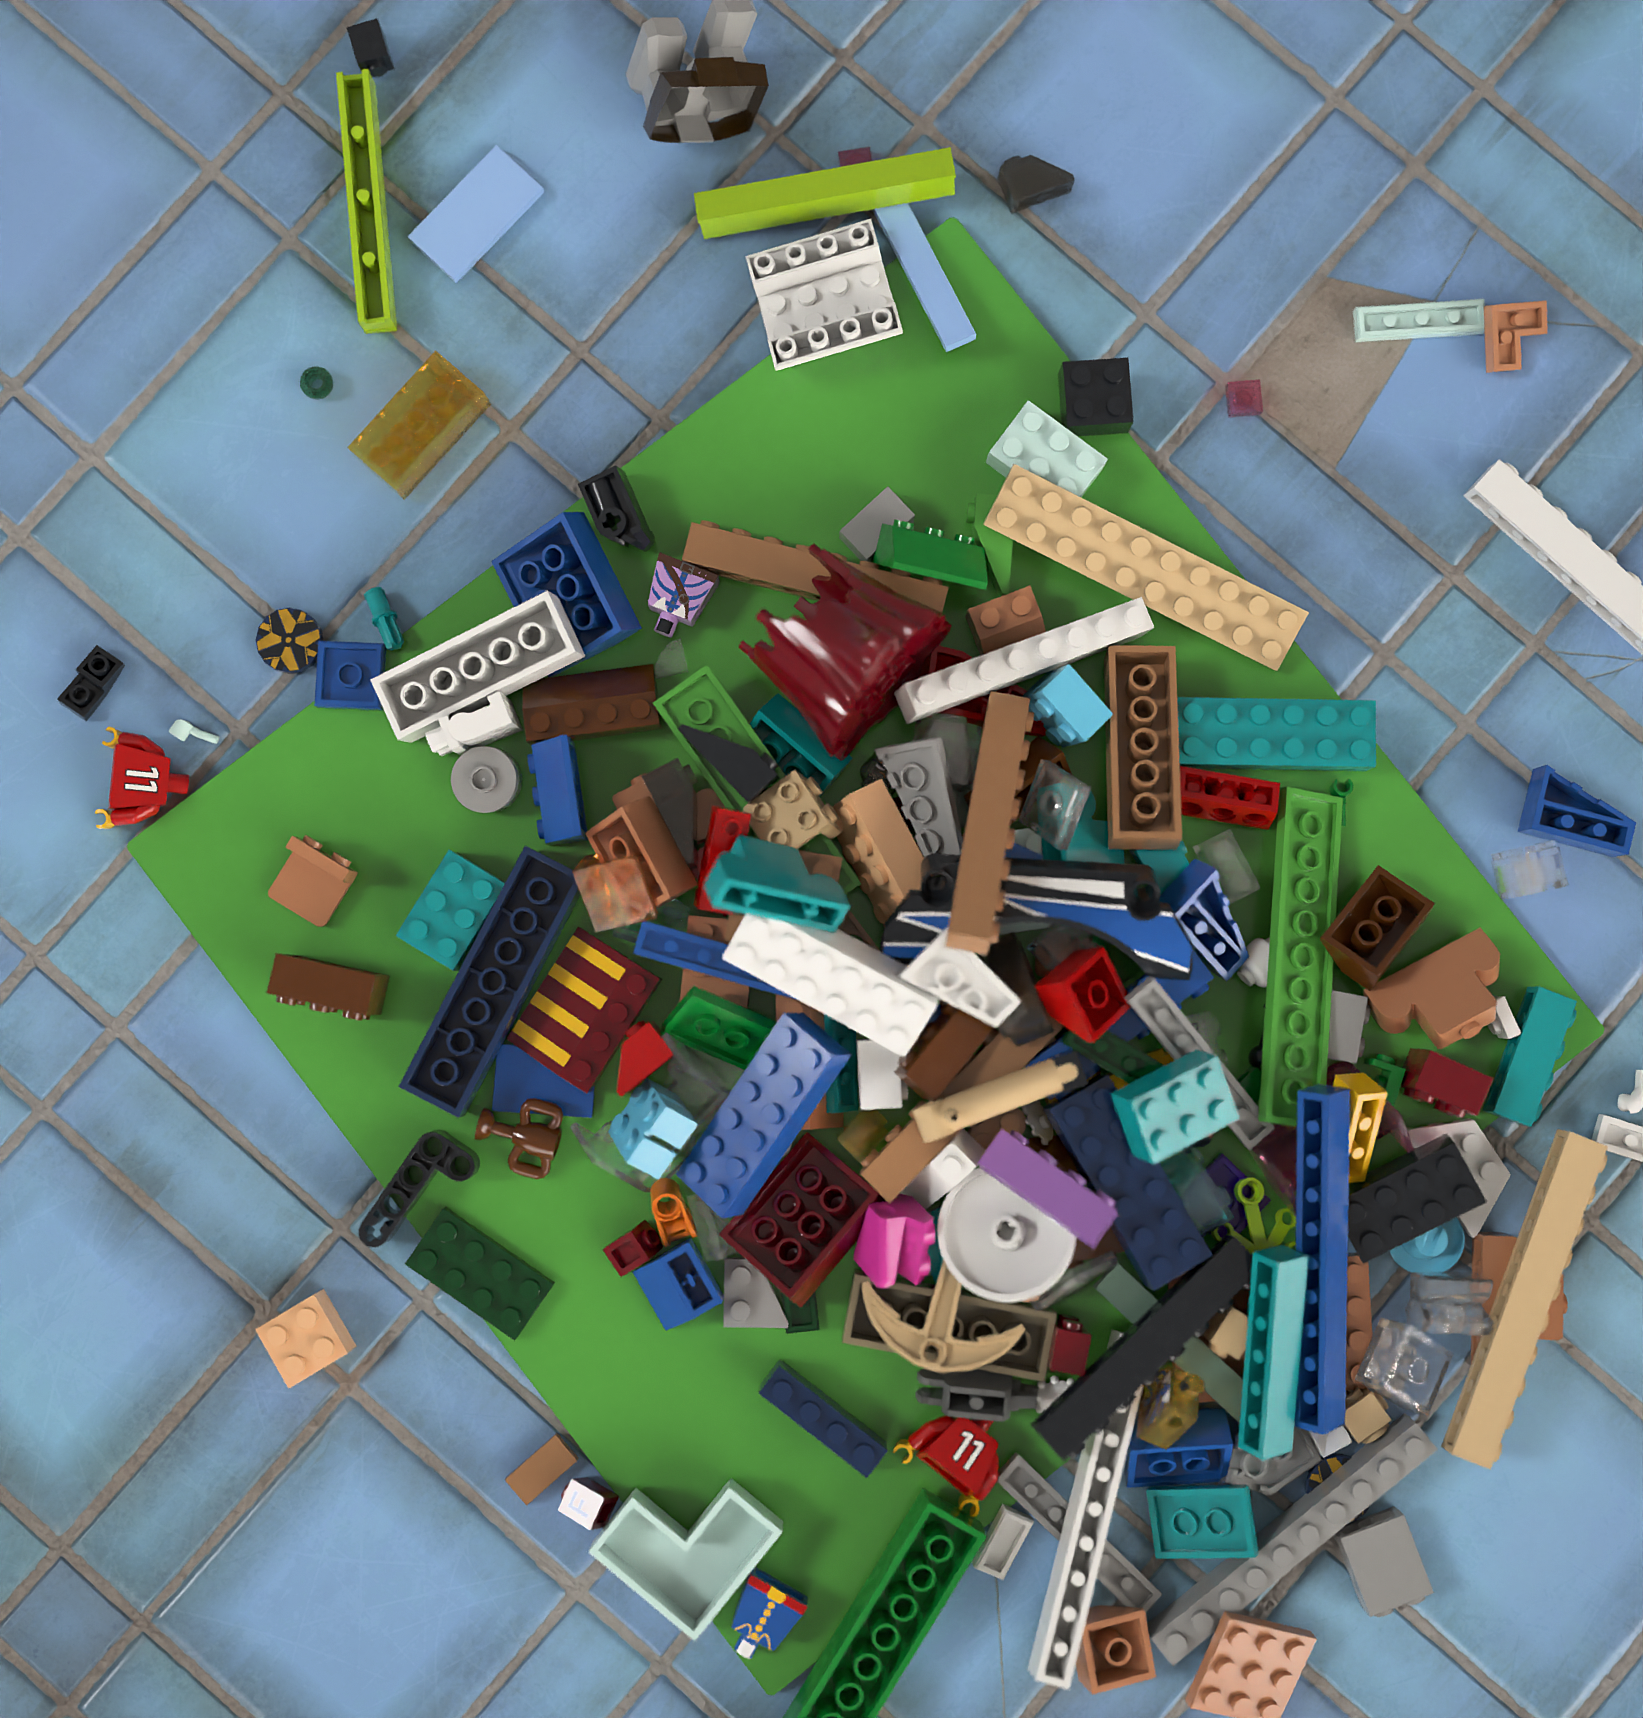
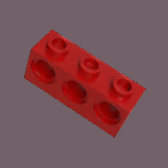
M1180 766L1181 815L1269 830L1278 813L1280 783Z
M712 805L694 898V905L698 909L732 915L733 911L711 906L704 883L720 854L724 852L730 853L739 835H748L751 820L750 813Z

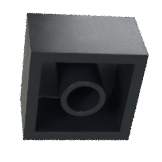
M1129 358L1062 362L1058 372L1062 425L1076 436L1128 433L1134 422Z

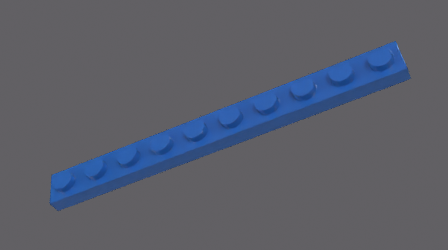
M642 921L633 954L798 1000L723 959L722 957L728 944ZM937 1005L925 1026L930 1022H935L942 1013L940 1010L942 1005Z

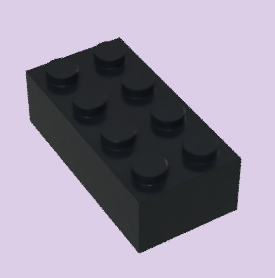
M1447 1133L1368 1172L1365 1181L1349 1183L1348 1238L1363 1264L1487 1203L1458 1147Z

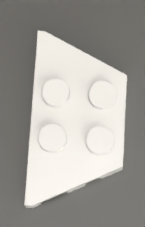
M1466 1118L1454 1120L1451 1123L1439 1122L1428 1124L1429 1126L1405 1127L1400 1129V1134L1411 1150L1446 1133L1455 1142L1487 1203L1457 1217L1469 1236L1472 1238L1477 1236L1511 1174L1475 1120Z

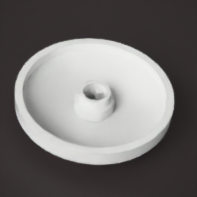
M980 1167L969 1173L948 1193L938 1219L939 1248L950 1272L972 1293L996 1302L1025 1301L1044 1293L1065 1273L1075 1250L1076 1237L980 1169Z

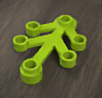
M1243 1178L1236 1183L1234 1195L1244 1205L1252 1242L1235 1232L1232 1225L1225 1221L1214 1223L1211 1228V1235L1216 1241H1220L1222 1238L1218 1235L1217 1230L1221 1225H1224L1227 1228V1235L1235 1236L1253 1256L1254 1251L1279 1246L1290 1228L1296 1226V1211L1291 1208L1279 1209L1275 1215L1276 1224L1266 1239L1258 1205L1264 1197V1187L1255 1178ZM1245 1185L1250 1186L1252 1194L1248 1198L1242 1194V1189ZM1285 1212L1291 1215V1222L1287 1225L1282 1221V1215ZM1291 1241L1284 1246L1291 1248L1294 1245L1296 1246V1242Z

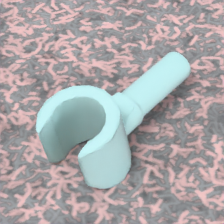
M176 720L169 729L172 735L182 741H185L189 734L217 744L219 741V736L202 731L185 720Z

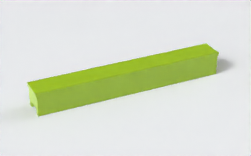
M363 69L362 74L352 75L336 72L358 323L363 328L365 334L397 331L375 81L368 69Z
M951 147L697 192L694 193L697 221L701 226L703 238L708 239L955 195L954 178H956Z

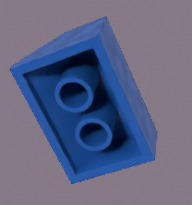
M562 735L531 745L533 754H528L527 757L530 773L536 774L537 786L532 787L535 807L540 806L542 819L537 820L539 838L545 839V844L549 846L587 841L588 838L585 833L588 830L575 743L568 735Z
M1225 1409L1169 1410L1159 1415L1155 1413L1154 1418L1148 1425L1153 1416V1413H1149L1142 1427V1433L1137 1436L1139 1412L1136 1413L1124 1462L1127 1488L1226 1482L1233 1441Z

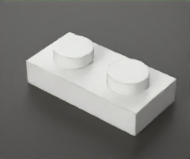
M1599 1114L1591 1140L1608 1146V1152L1643 1162V1127Z

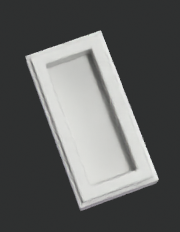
M1002 1504L986 1534V1539L971 1562L973 1567L1003 1580L1034 1523L1032 1517Z

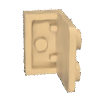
M796 770L792 771L743 808V811L751 814L750 825L760 840L796 849L819 833L829 839H833L842 832L836 824L839 820L836 811L829 803L824 805L819 797L823 792L813 777L810 776L807 779Z

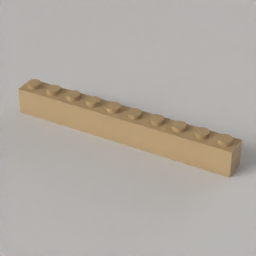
M1557 1129L1441 1446L1452 1455L1490 1470L1493 1462L1499 1459L1502 1452L1501 1440L1504 1431L1509 1429L1513 1422L1514 1412L1512 1409L1516 1398L1520 1397L1525 1389L1526 1380L1524 1376L1528 1365H1531L1537 1356L1536 1343L1540 1333L1545 1331L1549 1322L1548 1310L1551 1302L1559 1295L1561 1289L1560 1277L1563 1269L1567 1268L1571 1262L1572 1244L1575 1237L1583 1229L1584 1219L1582 1217L1586 1206L1594 1199L1596 1178L1598 1173H1601L1606 1166L1608 1146L1573 1132Z

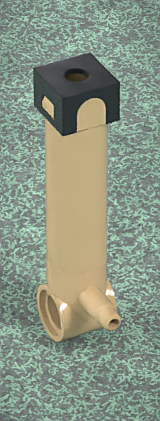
M1070 1049L1053 1055L1048 1060L948 1097L939 1098L935 1102H926L913 1108L912 1112L923 1142L926 1143L1058 1092H1067L1088 1084L1077 1052Z

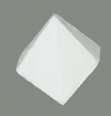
M1343 1425L1325 1435L1307 1430L1318 1453L1323 1458L1352 1443Z

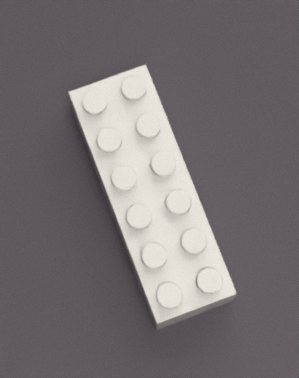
M546 591L371 679V682L397 740L412 743L426 736V732L441 727L439 718L446 715L452 718V716L461 712L469 714L490 704L487 696L499 691L507 696L585 657V654L559 597Z
M745 914L722 957L726 961L903 1057L910 1050L939 1001V998L898 978L907 966L839 929H836L834 933Z

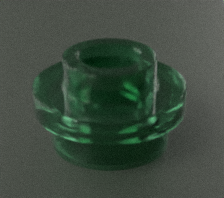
M314 366L303 372L300 378V387L307 397L315 400L323 399L332 391L333 379L326 369ZM315 380H322L320 388L315 389L312 387Z

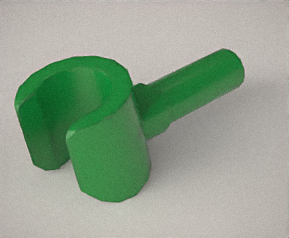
M1336 779L1331 784L1329 792L1331 796L1343 798L1341 826H1346V797L1353 790V782L1347 779L1345 782L1346 791L1341 792L1337 788L1338 782Z

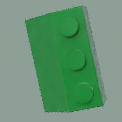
M894 519L893 526L882 523L873 563L986 590L988 581L985 548L973 545L975 538L956 534L955 539L951 540L943 538L944 531L925 527L924 533L912 530L913 523Z

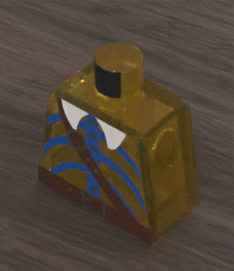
M1168 1366L1160 1370L1159 1377L1150 1385L1145 1386L1143 1384L1139 1400L1137 1437L1164 1450L1168 1449L1196 1422L1198 1418L1199 1395L1205 1389L1204 1382L1198 1375L1189 1374L1174 1366Z

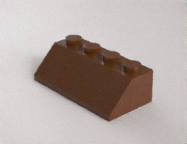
M654 664L541 678L523 687L522 711L526 742L533 745L562 735H568L572 741L662 729L660 713L653 704L658 699Z

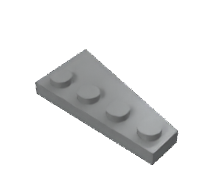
M935 737L874 749L878 759L883 760L889 773L887 778L892 789H896L903 806L901 808L906 819H910L916 832L915 838L924 858L933 853L961 855L963 838L942 738ZM938 872L932 873L933 876L943 875L942 873Z

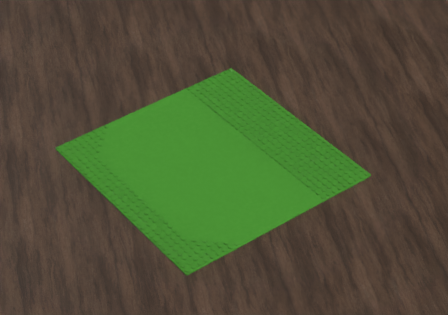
M954 217L947 219L925 237L976 333L975 340L951 351H945L898 258H896L884 269L893 301L897 308L903 334L777 371L770 354L621 467L627 475L649 529L655 536L654 544L648 551H643L629 544V547H625L601 535L596 528L583 497L563 511L585 513L642 629L617 645L553 677L654 664L659 699L698 670L708 665L747 722L750 723L758 710L777 693L791 705L793 703L755 665L748 655L738 648L739 644L744 640L754 649V645L762 640L773 646L766 627L756 620V615L761 609L765 608L773 616L786 621L793 615L806 619L794 607L800 596L718 576L720 583L693 626L678 621L672 638L655 632L654 628L660 614L649 609L648 599L658 555L661 552L682 561L692 522L700 524L702 520L718 524L720 526L719 529L732 532L734 528L750 532L752 534L751 537L764 540V537L777 538L783 541L784 546L796 548V545L810 547L812 544H816L821 549H825L830 553H837L847 557V562L859 564L860 559L839 538L840 530L888 486L915 514L913 531L924 533L925 527L944 531L943 538L954 540L956 534L973 538L972 523H967L968 503H974L977 493L998 495L1006 477L986 463L989 451L1028 400L1062 425L1058 372L1062 362L1071 360L958 219ZM1129 433L1078 436L1108 458L1102 471L1081 498L1246 580ZM615 519V526L612 529H618L617 523L621 521L620 519ZM1013 540L1009 593L1031 586L1043 617L1046 632L1133 600ZM877 564L879 570L891 572L894 569ZM492 565L402 634L404 643L400 649L388 650L386 648L385 672L514 608L494 566ZM988 571L986 590L938 579L943 582L942 586L948 587L942 614L952 624L950 632L940 646L963 651L970 655L971 659L981 656L965 616L968 609L998 598ZM909 572L911 578L923 580L924 577H929ZM805 598L811 604L818 602L812 599ZM1146 606L1154 628L1138 639L1119 645L1175 646L1177 697L1342 700L1295 640L1278 671H1275ZM1107 650L1070 663L1071 667L1104 704V658ZM1044 674L1019 682L1017 685L1028 691ZM523 688L506 696L512 701L523 730L485 745L505 752L515 763L519 776L518 789L512 801L504 808L490 813L472 811L463 806L454 795L451 786V773L455 762L461 755L452 752L440 756L438 752H432L426 736L412 743L397 740L384 709L317 708L314 706L315 701H313L129 841L127 849L384 1189L419 1138L434 1130L445 1131L478 1155L480 1168L473 1177L465 1181H454L438 1171L406 1218L421 1238H423L441 1210L447 1207L555 1282L515 1341L487 1321L485 1322L610 1488L619 1496L620 1501L624 1503L633 1490L637 1488L688 1531L729 1479L732 1478L783 1521V1532L755 1567L808 1597V1607L804 1614L774 1651L759 1644L751 1659L745 1658L735 1651L734 1646L741 1633L732 1628L733 1615L746 1578L711 1620L768 1695L773 1696L817 1662L921 1490L925 1488L958 1508V1500L962 1494L916 1456L919 1450H914L913 1457L907 1464L901 1463L902 1459L909 1455L907 1449L899 1448L893 1453L895 1444L899 1440H908V1437L925 1422L945 1415L941 1412L942 1406L918 1402L917 1398H915L916 1391L922 1387H943L919 1383L917 1372L924 1368L913 1365L897 1353L842 1343V1332L854 1269L862 1270L853 1260L856 1243L815 1290L820 1330L786 1334L785 1328L723 1327V1299L722 1303L698 1317L665 1331L634 1276V1270L620 1277L602 1249L632 1230L643 1220H646L658 1233L659 1240L663 1244L652 1212L650 1190L654 1182L659 1179H673L680 1187L686 1206L689 1208L696 1226L698 1237L692 1239L724 1294L725 1257H743L719 1236L733 1217L720 1218L676 1173L745 1070L668 1038L679 1052L652 1073L648 1079L677 1094L698 1125L681 1149L655 1135L651 1137L652 1140L676 1153V1156L659 1179L626 1163L608 1133L613 1119L622 1113L630 1101L631 1094L638 1087L636 1086L622 1097L617 1093L622 1044L595 1085L593 1118L563 1117L559 1127L562 1128V1135L556 1156L553 1161L551 1160L550 1172L545 1178L541 1179L518 1175L510 1170L508 1157L514 1147L512 1139L490 1134L486 1139L475 1140V1131L483 1108L490 1109L495 1121L513 1126L520 1123V1113L492 1111L496 1058L466 1115L459 1118L398 1087L459 972L449 969L396 936L448 850L460 854L504 882L507 881L524 846L589 878L508 1035L578 926L663 979L635 1022L636 1024L644 1020L647 1024L650 1021H655L661 1029L662 1023L680 1002L683 968L633 954L642 921L687 933L689 915L728 919L729 914L724 917L722 913L698 909L694 905L697 888L695 886L678 898L632 921L589 840L549 846L545 844V839L539 838L537 820L542 819L540 806L535 807L533 801L532 787L537 786L536 774H531L528 766L527 756L533 753L532 746L526 742L522 711ZM898 706L881 723L874 724L867 731L855 749L850 753L853 759L820 798L824 805L829 803L831 806H834L850 793L882 779L912 837L917 842L914 827L910 819H906L901 808L903 806L896 789H892L887 778V769H879L876 766L877 762L872 761L873 759L879 761L874 749L941 737L946 761L963 754L975 776L983 729L940 724L922 719L906 724L902 711ZM662 716V729L573 741L576 746L587 830H590L614 813L617 808L612 800L613 795L632 786L630 781L644 773L652 776L666 768H670L674 772L689 803L693 802L695 794L700 790L712 789ZM1105 723L1087 741L1063 748L1052 743L1046 734L1041 737L1062 750L1072 775L1063 783L1089 788L1096 801V809L1091 818L1093 820L1108 821ZM1024 735V740L1031 742L1038 736ZM1377 743L1376 767L1367 771L1202 769L1280 783V788L1288 786L1330 795V786L1336 779L1338 782L1337 788L1341 792L1346 791L1345 782L1347 779L1353 782V790L1346 797V826H1341L1336 918L1378 865L1435 903L1426 920L1379 981L1481 927L1500 953L1499 976L1492 985L1486 986L1492 996H1505L1515 1019L1527 987L1539 986L1577 1001L1574 1009L1577 1012L1573 1025L1567 1028L1563 1039L1565 1041V1049L1561 1057L1555 1061L1552 1069L1553 1073L1558 1071L1604 1033L1603 1025ZM1038 802L1013 822L1009 829L1020 830L1041 827L1040 803ZM1278 813L1269 830L1181 815L1182 841L1187 849V853L1184 855L1189 864L1196 858L1217 869L1220 876L1218 881L1221 890L1229 900L1230 905L1228 908L1233 921L1237 922L1245 946L1247 947L1257 938L1264 940L1270 938ZM966 826L961 828V834L965 833ZM305 835L310 836L323 844L320 850L332 856L333 852L340 854L351 861L349 867L358 872L355 880L324 927L314 925L271 899L268 895L271 885L292 853L291 850L285 847L292 836L302 839ZM838 838L830 839L844 858L842 846ZM705 842L682 853L684 859L686 860L704 847ZM1124 849V864H1137L1129 849ZM847 862V864L849 865V867L852 869V871L854 872V874H855L856 877L858 878V876H857L855 870L853 869L852 865ZM1140 884L1137 887L1143 888L1146 887L1148 884ZM858 886L845 895L850 905L849 910L880 950L881 933H884V925L876 918L874 906L868 895ZM1062 925L998 935L999 947L988 949L991 952L1003 983L1020 1000L1022 997L1017 986L1011 989L1003 971L1009 968L1006 961L1020 956L1034 986L1039 980L1043 979L1035 971V945L1043 941V937L1046 935L1064 934L1069 936V940L1077 944L1078 950L1085 949L1086 931ZM850 935V936L854 937L855 939H857V940L863 942L862 939H861L859 936H857V935ZM1105 940V950L1121 981L1142 970L1125 952ZM276 953L294 954L389 975L390 979L381 1015H371L370 1020H355L343 1017V1010L338 1009L337 1013H324L310 1010V1003L305 1002V1006L297 1004L293 1006L276 1002L277 995L266 993ZM1333 960L1332 990L1364 996L1363 990L1366 988L1344 974ZM1237 971L1228 981L1210 972L1214 977L1207 983L1210 988L1195 999L1191 997L1185 1001L1183 1000L1180 1003L1183 1007L1180 1011L1190 1023L1198 1022L1199 1029L1197 1032L1200 1033L1201 1037L1233 1077L1237 1079L1251 1066L1248 1061L1249 1052L1252 1048L1259 1045L1265 1021V1008H1263V1005L1266 1004L1267 987H1260L1255 984L1248 986L1240 979ZM750 987L748 1010L776 1021V994ZM1370 1014L1368 1023L1366 1025L1363 1024L1361 1036L1365 1039L1363 1055L1360 1058L1358 1057L1357 1063L1328 1059L1326 1085L1333 1086L1335 1075L1365 1073L1374 1080L1377 1075L1381 1074L1382 1070L1366 1065L1364 1061L1366 1057L1376 1059L1377 1054L1397 1059L1396 1066L1402 1068L1410 1048L1432 1050L1494 1078L1508 1039L1498 1038L1497 1034L1494 1035L1488 1028V1025H1486L1474 1037L1469 1039L1462 1038L1443 1049H1438L1415 1019L1411 1020L1409 1028L1404 1032L1392 1034L1384 1031ZM1004 1019L998 1027L994 1028L998 1031L1007 1021ZM1064 1026L1055 1035V1039L1066 1033L1068 1028ZM856 1031V1039H870ZM1152 1032L1142 1039H1138L1135 1036L1128 1041L1129 1044L1144 1053L1158 1048H1163L1164 1052H1167ZM506 1037L503 1044L514 1045ZM980 1044V1046L976 1049L973 1055H975L984 1045ZM1101 1067V1074L1109 1073V1071ZM908 1086V1099L902 1100V1108L861 1110L858 1088V1111L843 1112V1127L800 1130L792 1142L790 1151L808 1132L871 1185L860 1174V1170L864 1167L860 1162L871 1150L875 1148L879 1152L888 1143L884 1138L897 1124L903 1128L912 1119L908 1113L921 1100L925 1103L929 1100L923 1099ZM1400 1087L1394 1108L1388 1106L1383 1108L1367 1173L1412 1151L1399 1132L1402 1128L1424 1127L1432 1123H1451L1454 1120L1470 1118L1475 1120L1481 1131L1499 1118L1482 1111L1488 1093L1478 1116L1465 1114L1464 1118H1460L1435 1110L1433 1108L1434 1102L1433 1104L1424 1101L1421 1103L1404 1096L1403 1092L1405 1089ZM1045 1098L1039 1100L1041 1106L1047 1105ZM1258 1100L1255 1104H1256V1105L1258 1106V1108H1259V1100ZM530 1114L531 1122L549 1124L553 1119L549 1115ZM1026 1124L1025 1131L1021 1135L1026 1139L1038 1137L1032 1135L1031 1125ZM1272 1124L1275 1129L1251 1150H1248L1232 1130L1225 1126L1215 1132L1212 1141L1205 1147H1185L1159 1161L1178 1196H1180L1219 1153H1223L1248 1178L1259 1180L1264 1187V1193L1271 1199L1260 1212L1266 1239L1276 1224L1275 1215L1279 1209L1291 1208L1296 1211L1297 1127ZM970 1126L964 1127L963 1129L966 1132H968ZM431 1137L428 1141V1149L432 1154L439 1155L442 1151V1143L436 1137ZM524 1151L518 1158L519 1161L541 1166L540 1157L530 1155ZM787 1154L780 1159V1161L778 1162V1164L776 1165V1167H777V1166L781 1163V1161L787 1156ZM458 1156L455 1161L456 1170L462 1174H467L470 1169L469 1160L466 1157ZM412 1165L408 1175L413 1182L420 1183L423 1178V1172L420 1167ZM393 1193L390 1197L399 1209L402 1210L404 1206L402 1197ZM948 1193L925 1210L929 1212L943 1205ZM663 1197L660 1199V1201L668 1202L673 1198ZM1288 1212L1282 1215L1284 1224L1287 1225L1291 1222V1215ZM1191 1217L1210 1250L1217 1241ZM1247 1226L1240 1235L1252 1242L1249 1227ZM1296 1226L1290 1228L1280 1245H1285L1291 1241L1296 1242ZM691 1236L675 1240L668 1247L663 1245V1248L642 1265L684 1242ZM1292 1246L1291 1249L1296 1250V1246ZM1125 1252L1116 1253V1259L1105 1262H1097L1096 1258L1083 1260V1266L1067 1269L1062 1277L1048 1290L1042 1300L1029 1302L1052 1307L1057 1313L1056 1319L1059 1318V1314H1065L1079 1318V1322L1084 1324L1085 1328L1092 1335L1085 1371L1107 1350L1111 1330L1125 1333L1133 1325L1093 1287L1115 1261L1157 1300L1168 1291V1283L1155 1291L1144 1286ZM929 1272L922 1282L936 1285ZM897 1273L898 1278L906 1279L905 1277ZM769 1281L783 1310L782 1291ZM963 1285L961 1286V1290L969 1291ZM779 1359L783 1360L887 1442L888 1451L868 1478L759 1394L760 1384ZM1168 1360L1159 1370L1167 1373L1171 1368L1170 1379L1173 1378L1172 1362ZM1047 1366L1045 1382H1051L1050 1378L1053 1375L1057 1376L1059 1380L1067 1381L1068 1378L1076 1380L1079 1375L1053 1371ZM1160 1373V1375H1159V1377H1158L1159 1381H1160V1380L1163 1378V1376H1164L1162 1373ZM1013 1376L1014 1379L1021 1380L1023 1384L1034 1385L1040 1389L1038 1387L1039 1381ZM1156 1380L1150 1384L1153 1393L1157 1387ZM1146 1386L1144 1399L1151 1395L1150 1390ZM1018 1408V1411H1010V1419L1003 1422L994 1421L986 1432L999 1444L996 1451L999 1456L998 1471L1016 1452L1043 1479H1046L1069 1461L1070 1457L1063 1461L1031 1427L1030 1424L1041 1414L1037 1413L1035 1409ZM996 1482L983 1501H979V1513L975 1518L980 1520L983 1528H985L995 1519L1002 1504L1011 1507L1017 1500ZM966 1503L962 1510L970 1514V1509L974 1504Z

